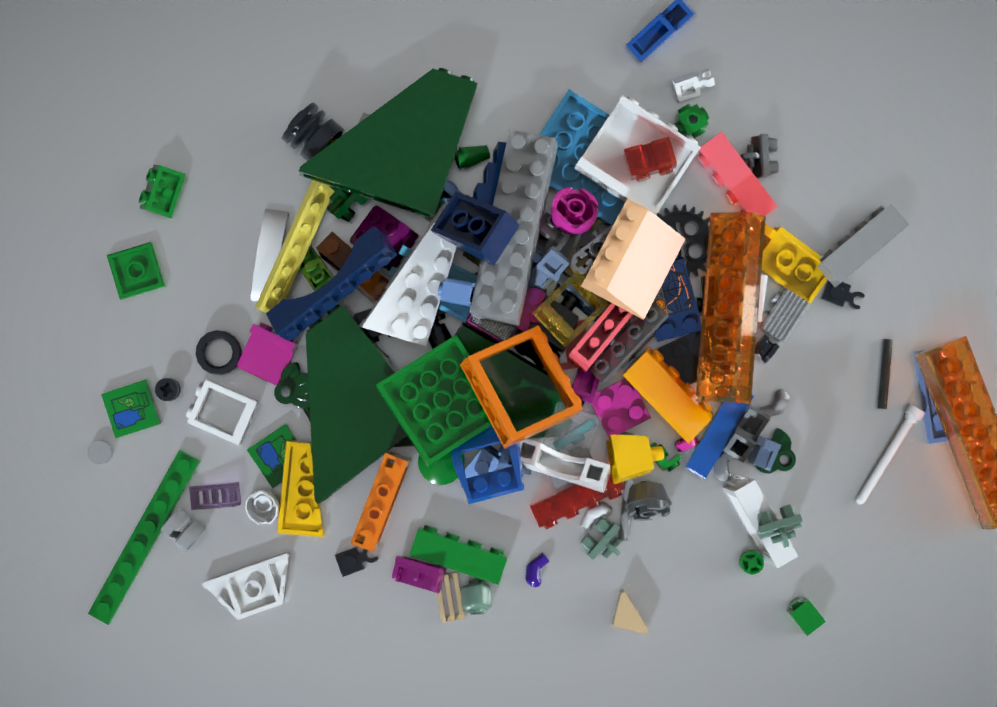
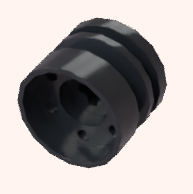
M314 102L301 110L291 120L282 136V140L286 143L292 141L291 148L293 149L304 144L300 155L306 161L325 149L332 138L338 139L341 137L344 131L333 119L322 124L326 113L323 110L317 113L319 107Z

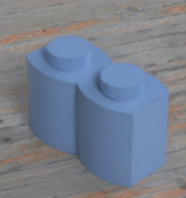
M445 278L444 282L439 284L438 296H441V301L471 306L476 283Z

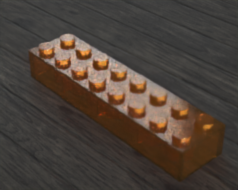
M753 212L710 214L695 400L711 403L751 405L766 216Z
M963 336L914 355L981 528L993 530L997 528V414L967 336Z

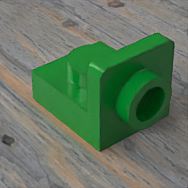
M656 442L650 444V447H663L662 444L657 445ZM663 447L664 459L655 462L661 471L667 469L670 472L680 465L679 460L683 457L681 454H676L667 460L666 457L669 454Z

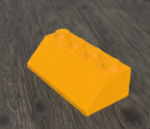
M648 347L628 365L623 376L689 444L712 419V407L705 400L701 401L695 395V389L689 383L685 384L679 378L680 374L673 366L668 367L663 361L664 357L658 350H652Z

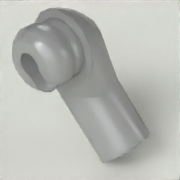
M779 389L775 392L773 404L761 407L760 410L769 416L782 414L790 401V396L786 390Z
M724 451L714 464V474L723 482L728 481L731 477L728 462L733 458Z

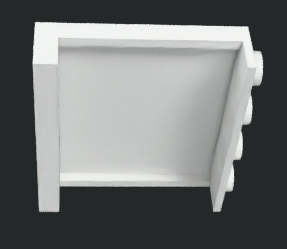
M622 95L618 104L576 164L574 170L623 202H626L628 198L657 215L701 147L697 145L698 142L693 137L683 136L677 132L678 128L668 122L665 124L658 119L659 116L648 109L645 111L639 107V103L631 97L626 98Z

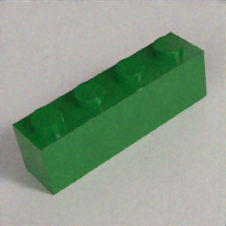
M424 525V528H418L409 554L410 556L499 585L507 561V556L503 555V550L494 547L487 550L481 548L482 543L470 539L468 543L460 541V536L447 532L446 536L437 533V528L429 525Z

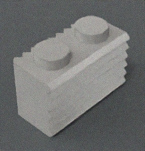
M787 288L783 289L782 292L779 290L776 292L771 300L774 305L770 311L765 310L763 312L761 325L759 326V329L781 343H785L810 304Z

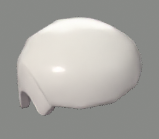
M260 489L251 492L247 497L245 511L248 517L256 524L269 525L279 515L280 501L274 492Z

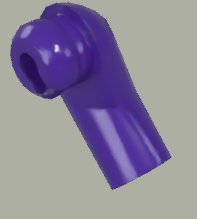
M543 552L526 566L525 580L532 588L540 586L542 582L540 579V569L550 562Z

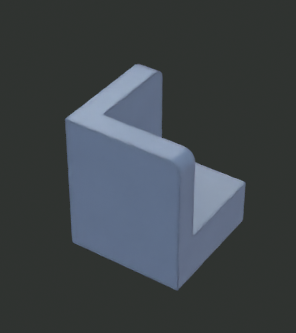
M759 435L748 462L770 471L781 445Z

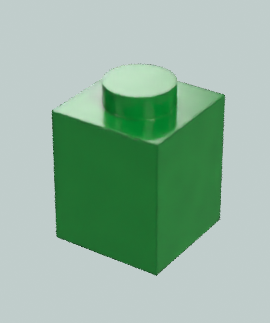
M799 597L789 605L788 614L807 636L826 622L806 597L803 599Z

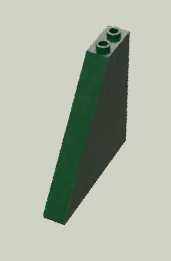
M439 68L438 70L431 69L300 166L299 176L433 219L447 182L478 83L466 75H461V77L452 75L451 71L444 68Z
M335 305L334 308L327 312L329 316L322 321L318 319L315 323L309 326L310 331L306 333L314 498L317 505L328 499L407 437V434L375 387L376 384L391 376L397 370L365 328L359 326L361 323L347 305Z
M464 322L461 323L455 333L469 355L498 344L495 340ZM504 350L480 361L516 432L566 409L546 370L512 350ZM569 418L527 439L560 437L563 431L565 433L568 431L573 420ZM407 436L394 447H406L414 445Z

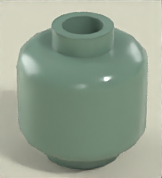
M470 580L469 585H465L461 589L462 608L468 611L469 615L486 614V610L492 606L491 587L483 584V580Z

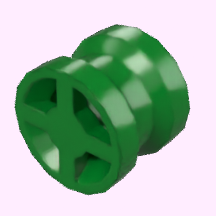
M747 550L740 555L739 566L748 574H757L764 567V559L758 552Z

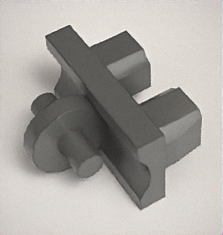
M768 134L751 137V144L747 145V153L741 154L743 160H748V167L752 168V173L757 179L779 172V163L777 161H769V152L777 151L778 140L768 137Z

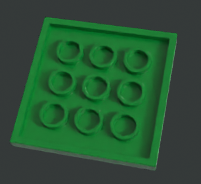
M457 335L375 386L427 467L492 426L460 366L470 355Z

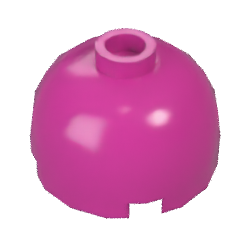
M567 187L555 195L551 207V217L556 227L563 233L579 235L588 231L593 226L598 216L599 206L595 197L587 190L580 188V191L572 190L573 187Z

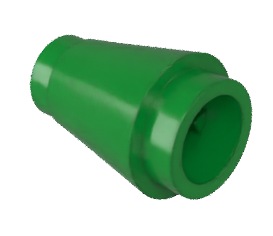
M487 145L459 147L455 154L457 167L459 169L464 168L465 170L490 158Z

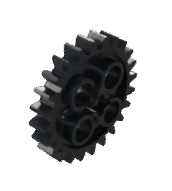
M685 204L682 206L681 211L678 210L676 205L673 206V212L665 208V216H662L660 213H657L656 216L677 233L676 222L680 223L681 236L687 241L683 249L687 260L686 267L689 278L691 272L695 277H698L697 269L706 272L704 264L712 265L713 262L709 257L717 256V253L712 251V249L719 247V244L713 242L719 235L712 234L711 232L716 228V225L708 226L711 218L702 219L704 211L697 215L695 214L694 206L690 211H687ZM687 223L694 224L697 229L696 234L688 235L685 232V225ZM691 246H697L700 249L701 254L699 258H693L689 255V248ZM681 249L678 253V258L682 257Z

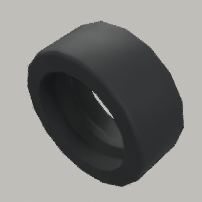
M215 330L206 333L200 338L196 346L195 355L198 364L203 370L210 374L223 375L230 373L237 367L242 350L235 336L225 331ZM215 339L227 341L232 348V358L226 365L220 367L210 364L205 356V349L208 343Z

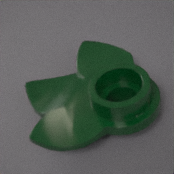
M297 362L289 364L281 372V382L277 384L274 390L276 400L282 404L292 403L297 408L309 407L308 373L300 374V366ZM284 388L290 390V394L287 397L282 396Z
M776 428L772 439L769 440L780 444L781 447L771 470L768 471L755 465L756 469L767 474L773 473L776 470L788 471L796 463L795 454L791 450L792 442L790 437L783 430ZM782 455H786L788 458L785 464L780 462Z

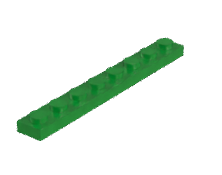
M182 450L178 451L89 610V615L107 625L111 623L157 541L161 528L168 521L200 464V460Z

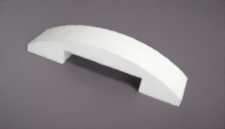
M265 209L253 274L252 301H258L282 248L289 212Z

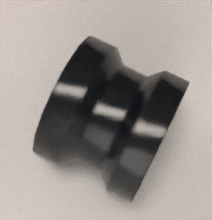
M763 335L750 352L753 355H758L761 361L766 364L780 346L776 343H771L769 337Z
M163 378L157 382L155 393L160 400L173 401L179 397L181 386L173 378Z

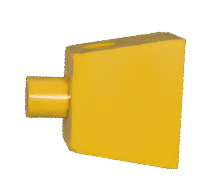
M610 435L606 440L614 484L648 474L654 469L653 461L664 459L663 447H650L648 436Z

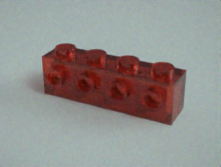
M611 472L604 493L576 484L559 493L556 492L534 502L529 506L539 528L544 526L545 529L557 525V520L564 516L568 520L579 515L578 510L586 506L590 510L601 505L599 500L606 497L612 500L621 496V490L625 489L622 482L613 483Z

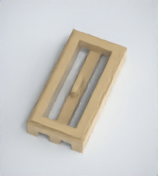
M458 572L445 574L444 581L450 616L445 615L441 589L440 593H437L441 622L465 619L464 609L461 604ZM449 578H454L459 610L457 615L454 613Z

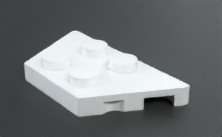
M289 553L205 581L202 585L237 620L282 605L284 601Z

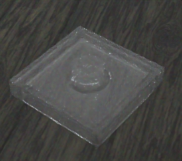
M557 401L553 415L566 409L564 403ZM581 410L576 416L548 428L542 444L569 456L587 458L602 417Z

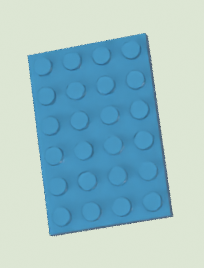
M568 89L539 134L556 138L558 144L549 187L557 193L567 187H573L572 190L580 191V188L587 190L598 202L597 218L612 226L625 202L574 170L576 164L610 115Z

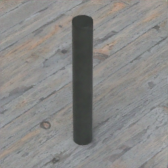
M883 339L878 409H887L892 339Z

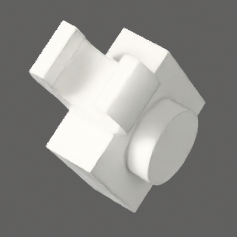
M709 69L702 70L698 76H696L695 72H691L672 79L678 102L701 95L700 89L715 85L714 77L711 76Z

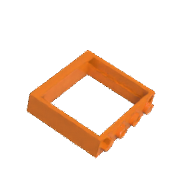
M539 325L470 355L460 364L504 449L572 418L583 410L580 397L572 389L568 375L563 372L558 356L550 348L548 338L541 331ZM530 340L566 409L516 432L480 361Z
M392 451L385 453L350 544L371 552L377 548L411 462L410 458ZM393 460L395 462L394 464H390L389 461Z

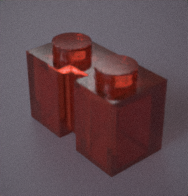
M670 137L651 141V143L645 145L640 144L626 148L623 151L631 181H646L651 178L650 175L657 173L660 176L672 173L673 169L677 166Z

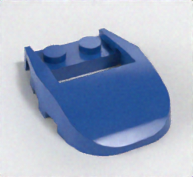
M493 426L451 451L452 464L460 485L466 494L468 504L524 490L521 478L523 469L519 442L508 447L513 466L466 478L461 453L501 443Z

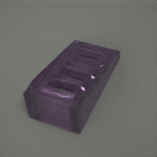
M239 482L189 487L191 510L241 505ZM218 489H221L222 502H219ZM209 490H211L212 503L209 500ZM199 491H202L203 504H200Z

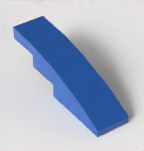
M498 142L495 146L493 162H488L484 168L483 183H477L473 190V198L493 205L506 142Z
M735 384L730 388L722 405L718 408L708 428L704 431L685 468L703 479L707 478L752 401L753 395Z

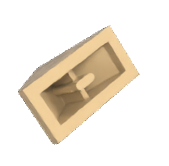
M621 590L612 620L613 627L647 634L649 630L625 591Z

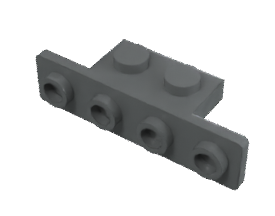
M653 302L644 320L638 317L589 368V371L603 384L606 383L619 368L623 369L655 336L653 332L669 315Z

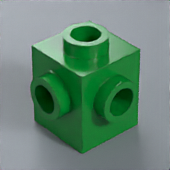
M687 104L677 110L679 114L674 119L676 121L674 125L678 128L680 134L693 136L695 139L706 132L704 128L709 124L707 121L709 116L703 107L699 108L698 104L691 107L690 104ZM693 115L697 122L690 123L689 116Z

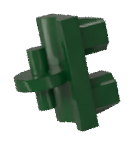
M330 186L334 193L329 197L332 202L326 209L336 218L349 222L355 215V212L350 208L351 204L356 200L362 205L369 198Z

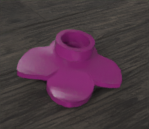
M538 288L527 289L520 325L515 326L518 330L525 332L528 330L530 323L539 324L548 320L547 311L541 305L546 296L544 291Z

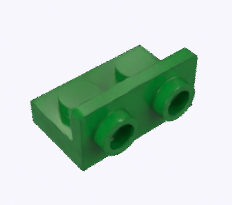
M153 165V168H150L146 175V181H148L146 189L141 192L139 197L140 209L172 218L186 174L161 165Z

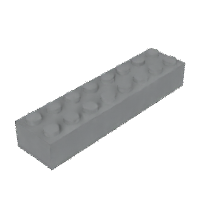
M509 130L493 206L507 211L520 226L495 265L483 260L480 261L470 307V313L473 318L515 326L520 325L558 144L554 137Z

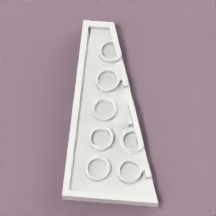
M443 203L429 223L427 231L420 240L418 239L414 245L415 248L398 268L385 287L386 290L380 299L374 303L367 318L363 319L359 325L360 327L427 346L441 300V296H438L439 284L448 277L457 246L430 231L447 203Z

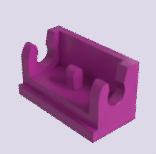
M396 556L392 579L434 593H440L446 568L405 556Z

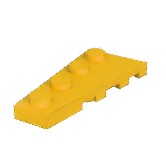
M286 440L277 533L324 537L320 507L314 498L313 461L310 442Z

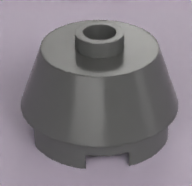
M642 481L630 487L625 509L628 510V517L633 516L634 520L647 521L652 520V517L661 514L662 517L668 516L672 502L663 484Z

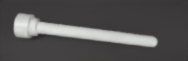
M912 404L907 406L904 411L906 413L904 415L905 420L856 498L858 504L865 503L913 423L916 424L918 420L921 421L925 412Z

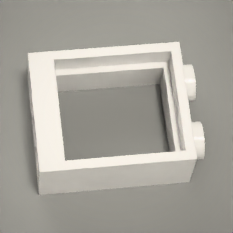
M205 380L204 383L201 382L195 393L198 396L195 405L191 404L186 413V417L189 418L187 423L232 443L241 445L260 402L210 380ZM210 388L246 403L233 435L197 420Z

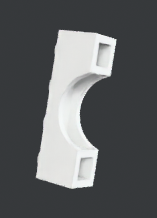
M530 439L519 442L522 467L596 491L605 492L611 474L609 464L590 458L569 456Z

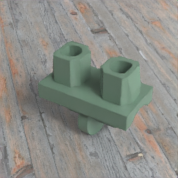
M792 504L779 508L781 520L773 522L770 511L757 515V534L759 539L772 536V544L781 542L784 548L789 547L788 539L796 537L793 529L802 527L801 522L803 521L801 514H796Z
M601 517L594 526L603 534L601 538L596 541L587 534L580 542L588 552L587 555L593 560L605 546L607 548L602 555L606 559L612 552L617 556L621 553L616 548L622 542L618 537L611 543L609 542L620 527L615 522L611 523Z

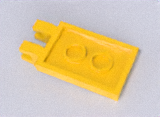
M759 221L754 230L766 238L765 241L758 247L751 241L745 240L740 248L752 256L753 266L768 275V277L783 288L789 289L811 304L828 280L817 268L822 262L821 256L781 226L771 228L763 221Z

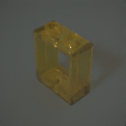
M577 271L532 313L564 347L574 340L609 306L605 299L581 287L585 276ZM570 285L595 309L575 330L550 306Z

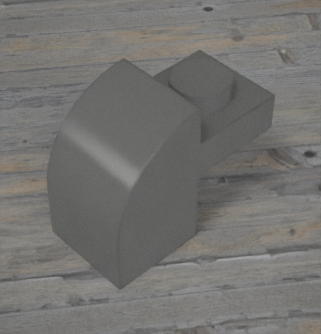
M750 405L723 451L744 463L755 447L757 438L770 421L771 416Z

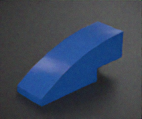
M675 0L632 38L626 46L642 62L697 13L685 0Z

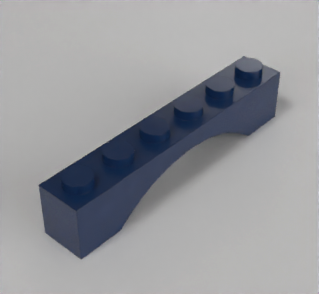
M373 226L355 241L345 264L326 285L303 297L283 299L270 309L266 315L276 334L290 342L298 337L308 326L315 323L328 310L334 308L344 297L350 295L364 281L370 279L379 269L386 266L397 256L387 236Z

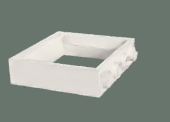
M737 475L726 481L728 485L723 488L764 561L779 568L798 557L789 539V547L786 548L783 547L781 542L772 544V536L759 539L757 534V515L770 511L773 522L778 519L756 480Z

